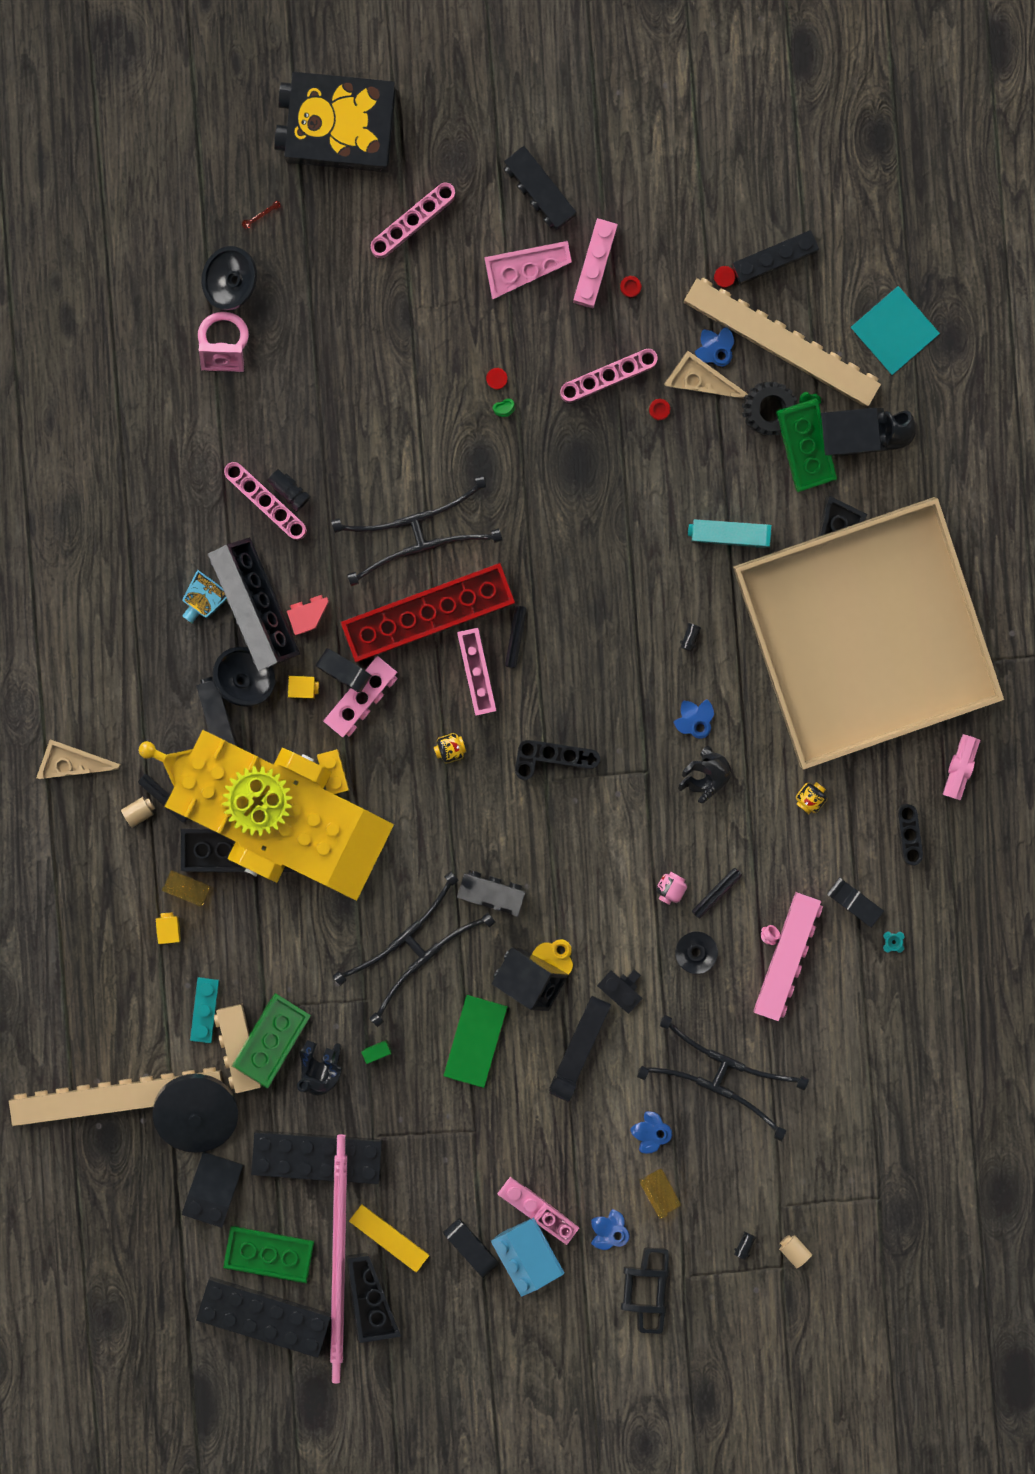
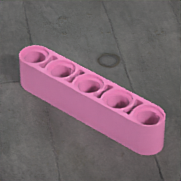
M441 183L374 238L370 245L373 255L377 258H385L452 203L455 198L454 187L450 183ZM445 188L452 192L451 196L446 199L440 196V191ZM425 203H434L435 209L432 212H426L423 209ZM412 215L419 218V222L415 226L407 223V219ZM394 229H400L403 234L401 238L393 239L391 232ZM377 243H384L386 250L382 253L376 252L374 248Z
M644 349L569 381L561 387L560 396L563 401L572 403L648 371L656 365L657 354L652 349ZM650 354L654 362L646 365L642 361V356ZM630 362L634 365V371L626 373L623 371L622 365ZM605 371H612L615 375L614 380H604L603 373ZM586 379H592L595 382V387L588 390L583 386V382ZM567 387L575 389L576 395L573 398H567L564 395V390Z
M236 462L226 465L224 470L226 478L288 536L294 540H300L305 537L307 529L304 523L246 469ZM232 467L240 469V475L237 478L229 476V470ZM248 481H253L256 485L255 490L250 493L246 492L244 489L245 484ZM265 495L271 498V504L267 507L260 505V499ZM277 511H286L287 517L284 521L276 520L275 515ZM295 524L301 525L303 529L302 533L298 536H294L291 533V528Z

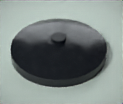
M187 1074L169 1081L159 1091L153 1105V1122L160 1137L172 1147L185 1152H206L219 1147L233 1134L238 1121V1105L232 1091L222 1081L204 1074Z

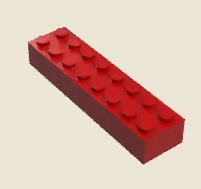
M498 563L340 623L354 660L357 663L513 605L515 601L502 566Z

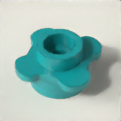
M902 932L884 933V951L887 953L890 951L901 953L904 950V934Z

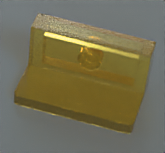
M171 870L162 891L198 906H203L211 886Z
M661 1168L639 1180L659 1219L666 1217L667 1213L681 1206Z

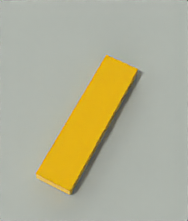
M363 1204L360 1205L349 1220L350 1223L415 1272L419 1270L429 1257L428 1253Z

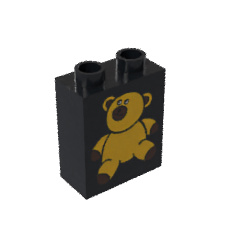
M292 72V82H281L279 108L289 109L287 126H276L274 149L285 151L284 157L287 163L388 173L396 93L395 82Z

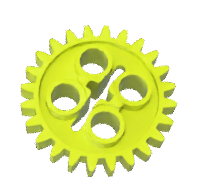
M253 766L252 772L249 773L248 769L244 768V775L236 772L238 779L230 778L233 785L225 786L229 790V794H223L222 796L228 798V801L223 802L222 805L228 806L229 809L224 814L232 815L228 821H236L234 828L242 825V833L249 829L250 835L253 836L255 830H257L259 836H262L263 829H265L270 834L271 826L278 830L276 823L284 824L285 822L281 817L283 815L289 816L285 809L292 808L290 804H287V800L292 799V797L286 796L290 788H283L286 780L279 782V773L274 777L272 776L273 769L265 773V768L262 766L260 771L257 772L256 767ZM253 780L261 782V789L257 792H253L250 788ZM266 786H270V789L260 799L262 804H256L248 816H245L244 813L254 803L252 798L254 796L259 797ZM274 793L277 795L278 801L275 805L267 803L269 794ZM241 796L247 798L248 804L245 808H238L236 804L237 799ZM257 810H262L264 813V818L260 822H256L253 819V814Z

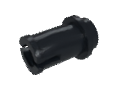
M688 623L684 639L680 641L682 649L693 651V648H696L695 642L701 627Z
M744 1231L738 1247L734 1248V1255L746 1260L750 1256L748 1253L757 1237Z

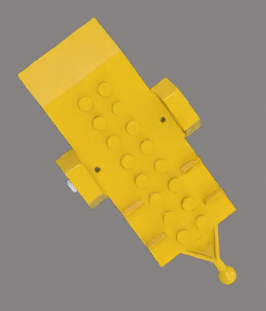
M202 730L194 748L166 755L156 750L155 745L151 742L146 741L139 746V754L143 758L153 757L163 762L174 786L164 807L236 841L227 859L245 867V871L254 876L259 874L276 883L285 866L357 901L394 824L324 790L331 771L314 763V759L302 754L300 756L284 748L281 749L275 763L271 764ZM253 766L256 767L257 772L260 771L262 766L265 768V773L273 769V777L279 773L278 781L286 780L283 788H290L286 796L292 797V799L287 800V804H290L292 808L285 809L289 816L283 815L281 817L285 823L277 822L278 830L271 826L270 834L263 829L262 836H259L257 830H255L253 836L250 835L249 829L242 833V825L234 828L236 821H228L232 815L224 814L229 808L222 805L223 802L228 801V798L222 796L223 794H229V790L225 786L233 785L230 778L237 780L236 772L244 775V768H247L250 773ZM253 780L250 784L251 790L253 792L259 791L261 789V782ZM266 786L259 797L254 796L252 798L254 803L244 813L245 816H248L256 804H262L260 799L270 789V786ZM274 793L269 794L267 803L275 805L278 801L277 795ZM241 796L237 799L236 804L238 808H245L248 801L246 797ZM255 811L253 819L256 822L262 821L264 818L263 811Z

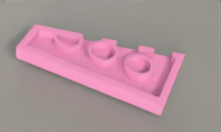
M568 241L484 257L492 299L572 262Z

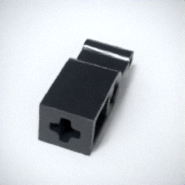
M840 877L827 893L828 896L871 928L884 912L883 909Z

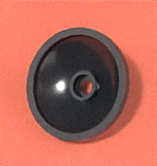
M235 246L223 247L214 252L204 266L201 281L203 293L209 303L223 310H233L242 306L250 298L256 286L257 270L255 262L248 252Z
M234 647L224 651L217 658L213 666L212 677L214 685L220 695L232 704L243 707L255 706L264 702L273 691L275 685L273 667L258 671L248 647ZM237 680L241 681L243 685H240Z

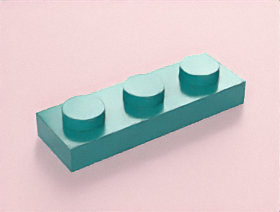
M202 977L197 979L190 1041L212 1043L219 979Z

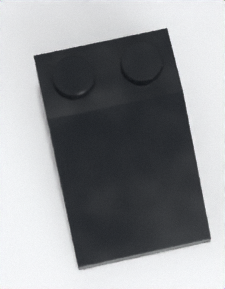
M203 1152L181 1215L222 1228L244 1164Z

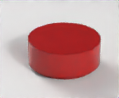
M721 266L715 271L714 281L721 288L730 287L735 281V272L728 266Z
M627 276L621 281L620 291L625 297H636L641 291V282L634 276Z
M501 368L491 369L486 376L487 384L492 389H502L507 383L506 372Z
M664 399L654 400L649 407L650 416L658 421L666 419L670 414L669 403Z

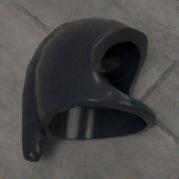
M884 411L888 415L887 424H885L886 433L889 435L888 450L900 449L909 445L916 434V424L911 412L901 411L892 415L890 412Z

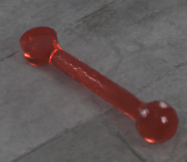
M274 201L272 206L250 220H244L242 226L248 229L254 221L273 209H279L281 206L280 202Z

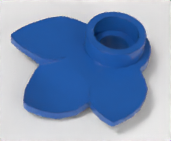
M725 327L718 335L709 330H702L701 344L703 347L695 350L696 356L705 363L713 362L720 367L728 365L732 359L730 349L734 344V337L730 329ZM723 352L725 359H718V353Z
M706 699L698 707L690 701H683L680 709L682 718L674 721L675 727L683 734L691 733L696 738H705L711 731L709 722L714 716L711 703ZM698 724H702L704 726V730L702 732H698L696 730V726Z
M646 1111L644 1114L645 1122L635 1124L631 1127L630 1131L636 1139L642 1141L639 1148L641 1153H653L659 1149L661 1144H666L671 1140L672 1130L669 1125L662 1122L660 1115L652 1111ZM659 1130L664 1132L663 1138L658 1136Z
M612 1209L608 1218L595 1217L591 1220L592 1228L597 1234L591 1242L594 1247L608 1250L613 1246L621 1247L628 1243L630 1234L627 1228L624 1227L625 1219L620 1212ZM617 1232H620L622 1235L620 1240H617L615 1237Z

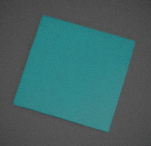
M899 286L850 327L891 375L940 334Z

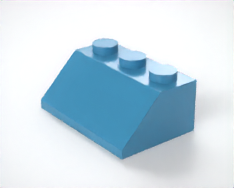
M534 1218L503 1231L491 1240L521 1297L538 1290L564 1274Z

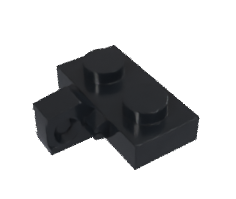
M635 969L627 977L624 974L619 977L610 970L597 985L628 1014L643 999L634 991L637 988L634 983L641 976Z

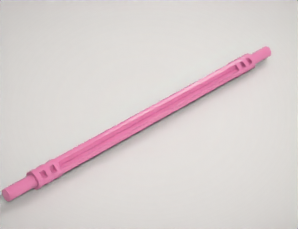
M342 1134L337 1135V1155L334 1156L330 1362L332 1363V1383L336 1384L340 1383L341 1363H343L347 1156L345 1155L346 1135Z

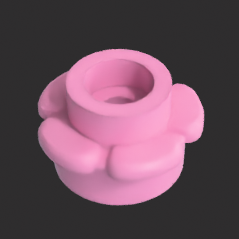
M769 925L761 929V939L764 943L770 945L778 943L781 935L775 926Z

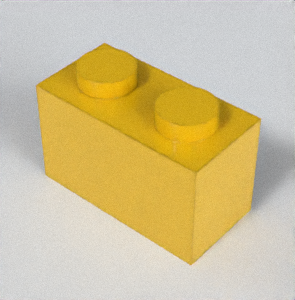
M336 749L318 754L319 765L331 771V775L325 785L326 790L332 794L348 791L349 786L339 750Z

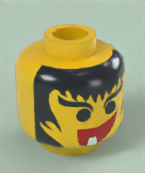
M456 733L439 737L437 739L438 746H434L437 759L442 758L446 764L461 760L464 756L463 753L466 752L462 736L458 737Z
M817 782L814 785L806 783L796 795V800L798 801L796 804L808 814L811 812L817 813L827 801V796L824 794L826 789Z

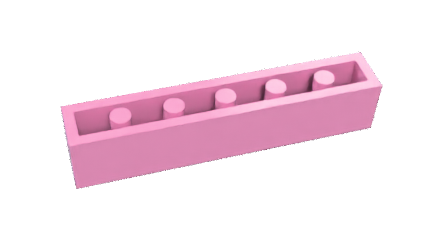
M795 892L780 934L781 936L758 996L754 1013L779 1021L780 1017L784 1018L788 1007L785 1005L787 997L791 998L795 987L792 985L794 977L798 978L802 968L799 965L801 957L805 958L809 948L806 942L808 937H813L816 928L813 925L815 917L819 918L823 906L820 905V900Z

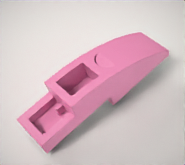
M511 1177L498 1192L500 1197L531 1219L534 1218L539 1226L566 1245L579 1229L577 1225Z

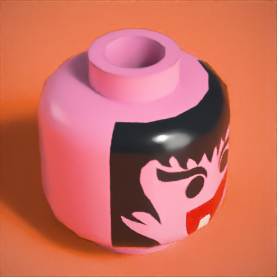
M672 872L664 874L656 887V892L660 895L659 899L669 905L671 902H680L687 889V885L684 883L685 879Z

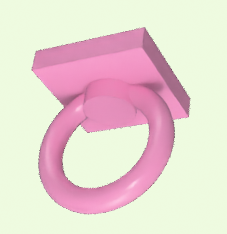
M217 312L203 320L198 330L201 370L244 372L243 349L247 344L249 332L247 325L238 315L230 312ZM220 320L233 322L240 330L239 341L236 345L227 343L209 344L206 332L210 325Z

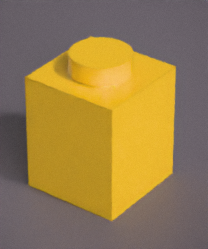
M289 676L288 697L315 698V694H319V682L315 681V677Z
M173 912L161 913V918H156L158 944L180 942L179 916H173Z

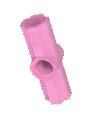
M962 735L956 755L953 756L950 763L949 776L943 795L961 800L967 779L969 780L974 768V758L980 743L979 739Z

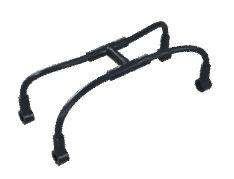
M483 475L475 477L476 486L447 505L432 511L430 509L394 520L395 522L374 526H345L341 524L340 519L332 520L335 533L340 531H377L411 524L416 539V545L403 548L402 551L376 562L358 575H356V572L347 574L350 585L359 584L358 580L391 560L404 555L406 557L431 548L433 549L442 546L441 544L462 540H494V543L503 541L499 528L491 530V534L459 535L442 539L436 538L426 542L423 537L419 521L433 518L434 515L463 502L479 489L486 488Z
M451 871L444 876L447 882L429 910L390 943L386 950L353 969L343 973L337 971L332 976L341 986L347 981L345 977L371 966L391 951H395L404 942L416 953L419 958L408 967L409 969L392 987L378 1012H375L370 1017V1020L376 1027H379L384 1022L381 1016L401 984L408 976L415 973L440 951L444 944L477 925L486 923L490 928L496 923L487 912L481 919L455 930L440 942H436L426 952L414 940L412 935L422 927V924L435 911L450 886L459 881Z
M664 1015L661 1019L660 1027L664 1029L670 1028L685 1042L708 1055V1057L720 1062L719 1069L713 1082L700 1076L695 1077L680 1071L644 1066L639 1068L637 1077L645 1081L648 1073L678 1076L694 1081L696 1084L729 1099L732 1098L762 1118L775 1131L774 1139L782 1142L787 1130L778 1127L747 1100L734 1094L733 1091L720 1086L728 1067L768 1079L797 1083L796 1087L803 1091L806 1089L809 1079L804 1076L797 1078L770 1074L746 1067L745 1064L699 1045L671 1023V1017Z

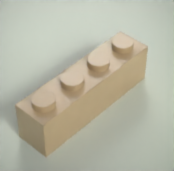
M243 1003L216 1010L217 1014L214 1015L216 1027H220L222 1033L219 1036L221 1048L225 1047L227 1056H224V1063L226 1069L230 1068L231 1077H228L230 1088L235 1089V1093L261 1088L262 1085L231 1067L250 1035Z

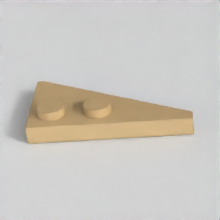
M689 351L685 353L664 383L668 387L743 399L745 395H748Z
M50 739L36 778L44 779L118 770L121 764Z

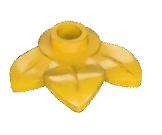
M559 939L553 943L544 942L537 946L532 955L567 974L572 970L573 962L570 958L571 945L566 940ZM559 946H563L565 948V952L563 954H559L557 952V948Z

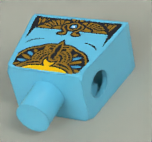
M199 570L195 573L182 601L189 605L183 617L191 623L195 621L199 614L208 619L227 601L223 588Z

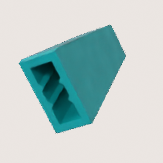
M694 519L693 524L688 526V536L692 537L691 542L768 548L770 546L772 525Z

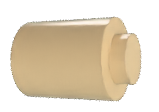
M141 797L123 808L121 812L128 824L133 828L153 816L155 807L149 798L145 800L144 797Z
M788 1235L780 1242L782 1246L779 1250L796 1268L802 1266L812 1256V1253L795 1235L792 1237Z

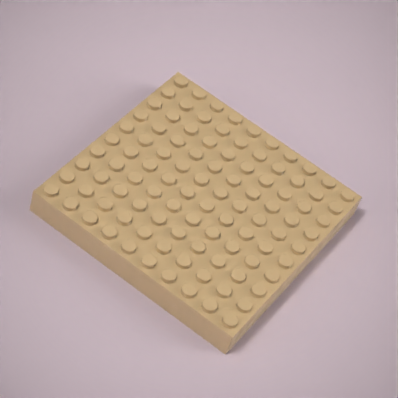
M933 497L733 567L799 765L802 769L1004 700L938 498Z

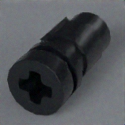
M279 469L267 480L282 497L287 499L286 502L289 505L292 504L291 507L296 512L311 498L307 492H303L301 487L298 488L295 485V480L287 473L284 475Z

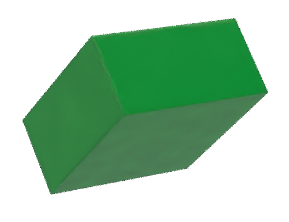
M387 1040L361 1051L366 1064L385 1057L392 1052Z

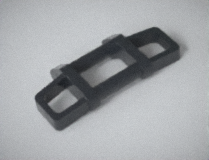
M644 1248L641 1268L625 1266L623 1270L625 1285L621 1310L637 1312V1329L641 1333L661 1334L663 1332L664 1316L666 1313V1306H664L666 1278L669 1277V1251L665 1248ZM650 1253H663L662 1269L647 1268ZM634 1275L658 1277L656 1305L632 1303ZM643 1313H659L657 1328H643Z

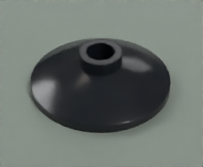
M695 931L687 933L678 941L675 956L682 969L692 974H701L713 967L717 960L718 950L716 943L709 935ZM698 948L700 954L694 956L692 954L693 949Z

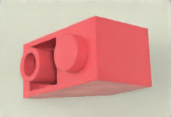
M322 595L311 598V603L306 605L299 602L290 606L291 610H288L287 614L296 636L317 628L329 603L327 597L323 598Z

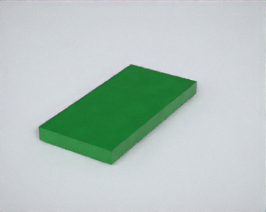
M815 398L776 411L796 491L800 492L836 480L837 476L832 456L825 455L822 418L818 399Z
M274 993L231 1067L263 1087L269 1088L311 1015Z
M466 995L444 1077L484 1088L506 1013V1005Z
M231 1225L223 1268L307 1283L314 1241Z

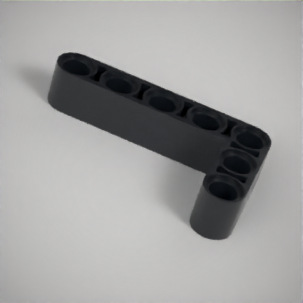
M591 996L552 1080L549 1094L569 1103L576 1088L579 1074L610 1009V1003Z

